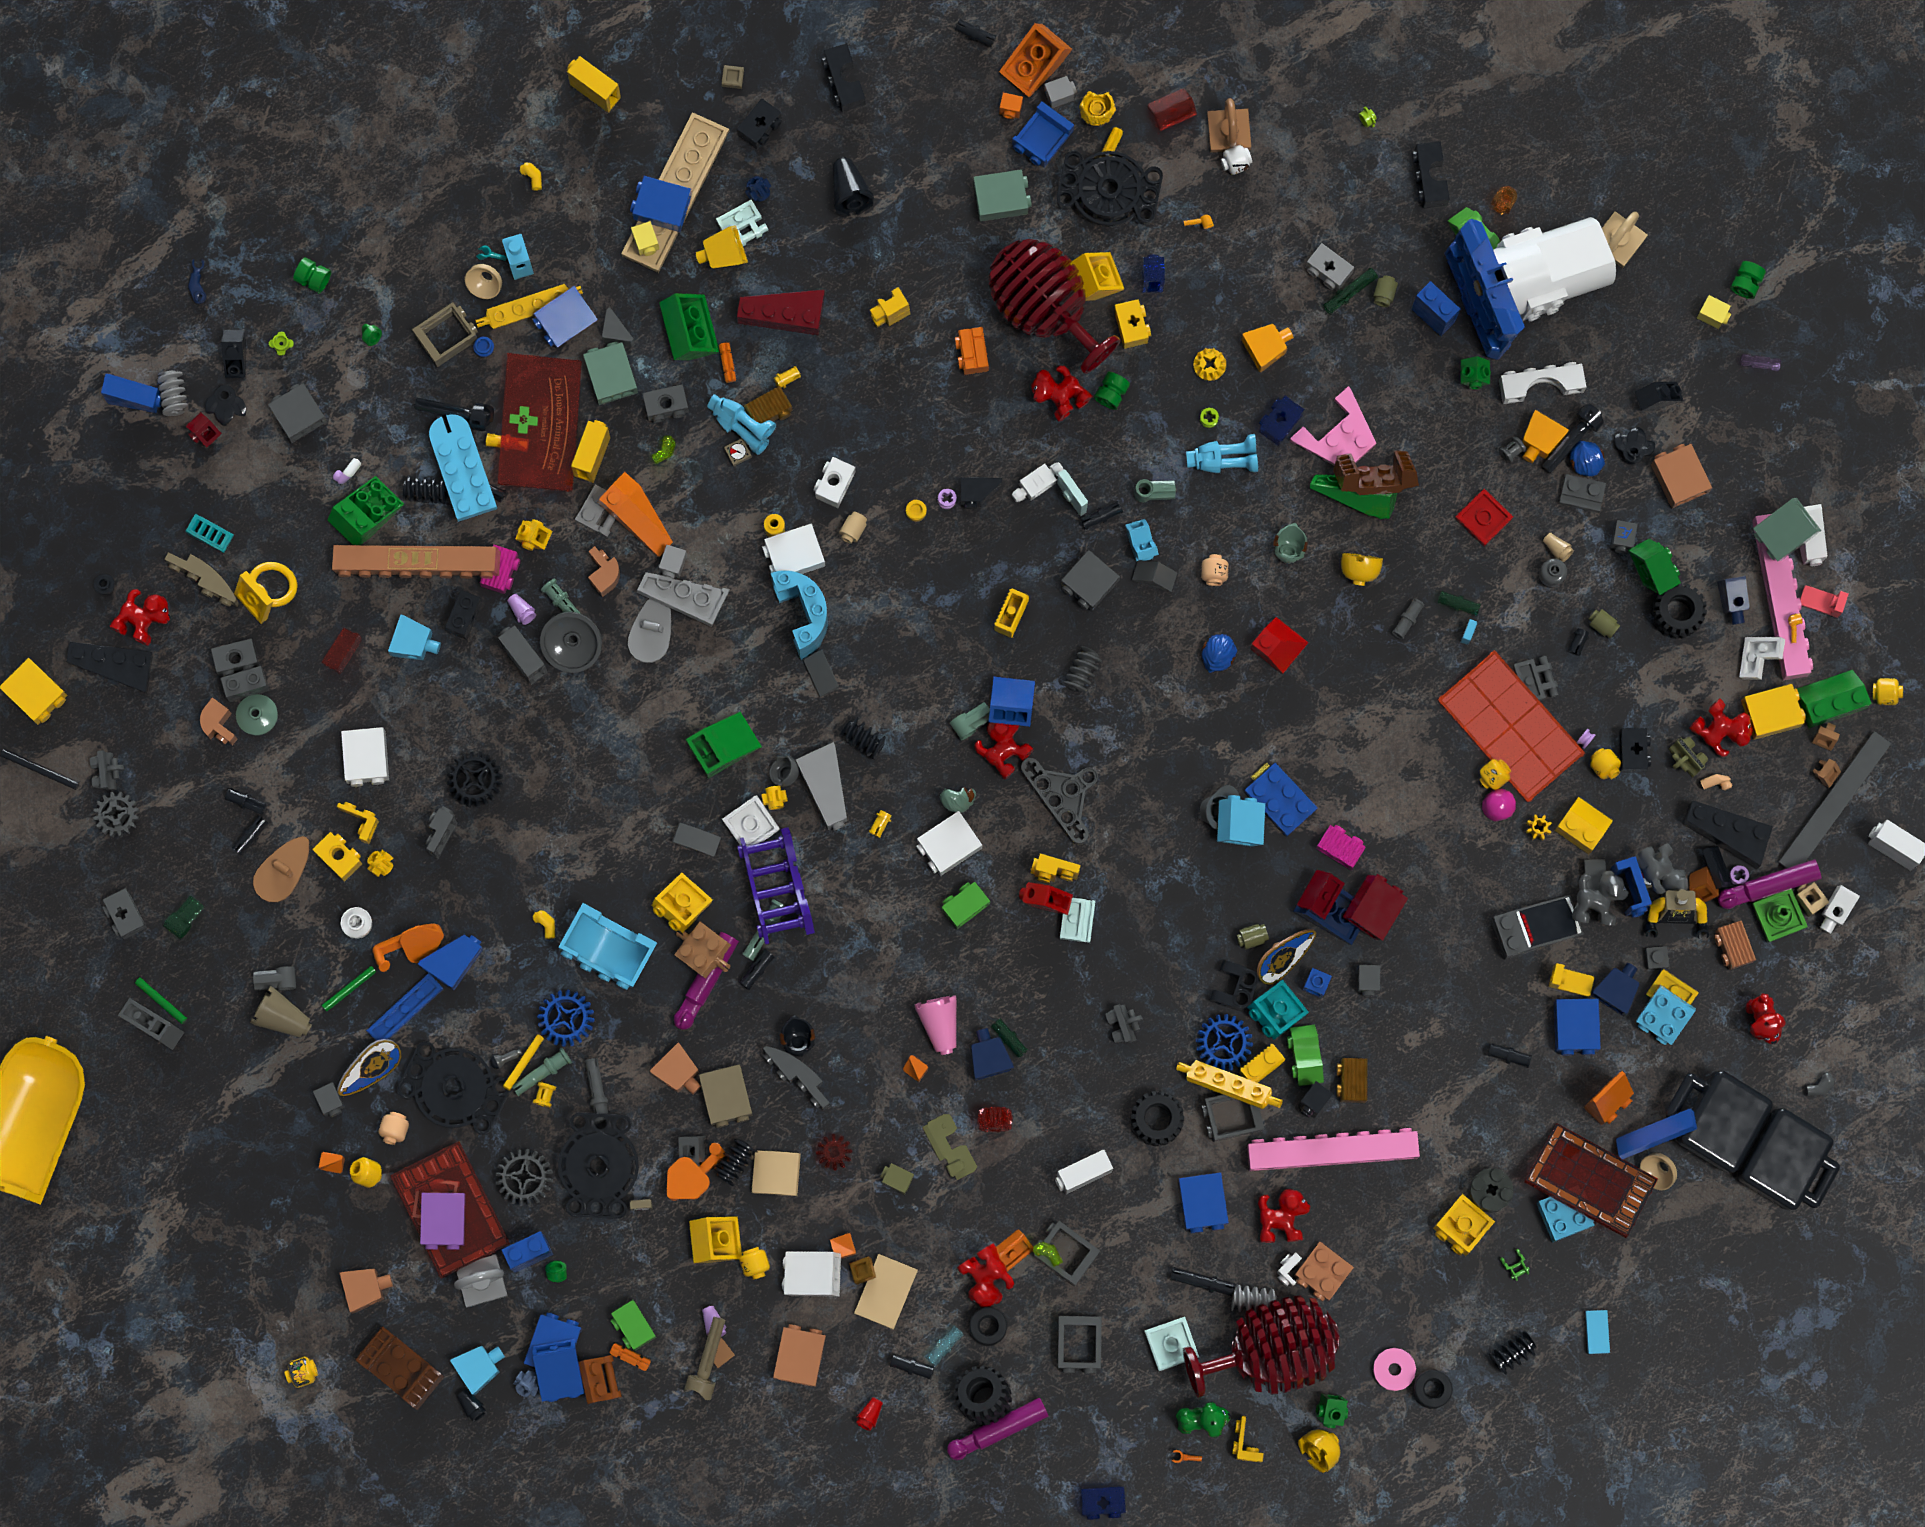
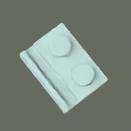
M1072 898L1068 915L1063 914L1060 939L1090 943L1095 908L1094 900Z

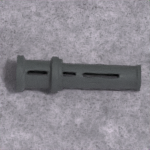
M598 1058L585 1060L592 1098L590 1106L593 1107V1113H609L607 1107L609 1101L604 1095ZM598 1117L595 1120V1124L607 1122L603 1117Z

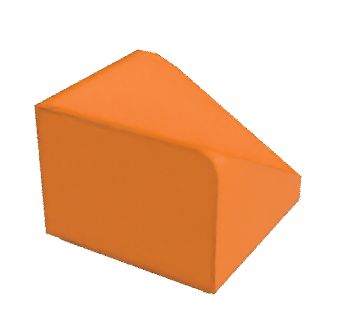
M911 1055L903 1071L920 1082L928 1071V1066Z
M323 1152L320 1158L319 1169L342 1173L345 1158L342 1155Z
M850 1233L830 1240L833 1252L840 1253L841 1259L856 1255Z

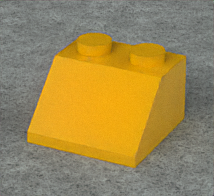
M1111 252L1084 253L1070 263V265L1075 264L1079 270L1077 277L1079 275L1082 276L1084 282L1082 289H1085L1086 294L1085 301L1097 300L1124 290Z
M1578 797L1555 831L1587 854H1590L1613 820Z
M706 1217L689 1221L694 1263H713L740 1259L742 1252L738 1217Z

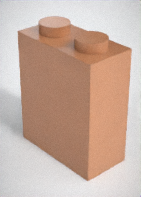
M1681 444L1673 448L1671 453L1666 454V452H1662L1654 457L1655 459L1651 466L1671 508H1675L1711 491L1712 486L1692 444L1687 446Z
M789 1324L788 1328L783 1327L773 1378L816 1387L826 1335H822L821 1330L811 1328L809 1332L801 1331L800 1326Z

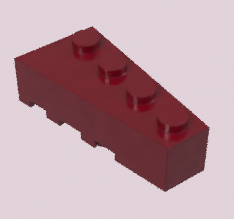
M825 290L740 297L737 313L738 324L819 336Z

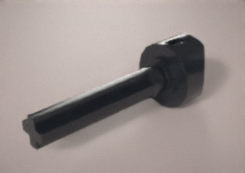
M417 397L414 404L416 410L444 416L451 414L461 416L466 421H470V428L472 430L481 432L485 431L494 418V408L478 402L475 403L473 409Z
M1589 403L1582 406L1576 413L1580 422L1542 465L1548 473H1552L1586 434L1588 429L1597 432L1604 424L1602 413Z

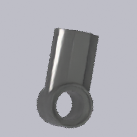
M279 967L276 970L253 972L255 991L268 990L270 986L277 990L296 989L295 967Z

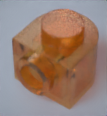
M1510 186L1500 188L1492 200L1493 209L1500 214H1504V212L1509 214L1517 200V192Z

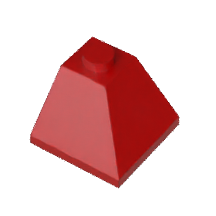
M1275 617L1254 640L1250 649L1283 675L1309 642Z

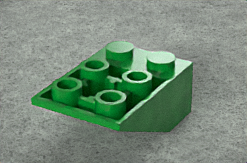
M375 476L332 508L327 521L352 545H362L404 506V503Z
M741 712L710 725L686 739L688 747L708 779L762 747Z

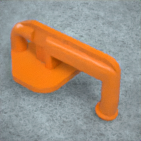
M430 923L415 926L400 935L375 945L372 952L379 970L385 972L390 968V962L385 960L384 955L399 948H403L410 962L419 963L420 960L438 949L444 934L438 924Z
M712 1143L710 1145L709 1151L711 1155L699 1167L692 1159L682 1157L668 1169L667 1197L671 1201L698 1199L709 1188L710 1180L706 1174L725 1156V1151L720 1144Z

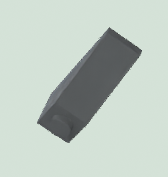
M131 998L128 999L118 1014L119 1017L172 1050L184 1034L182 1030Z

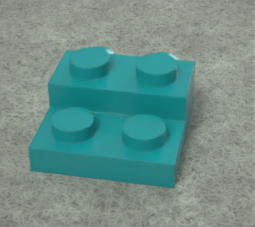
M1283 980L1247 1007L1250 1010V1017L1254 1021H1259L1263 1026V1033L1269 1038L1272 1037L1273 1040L1309 1013Z

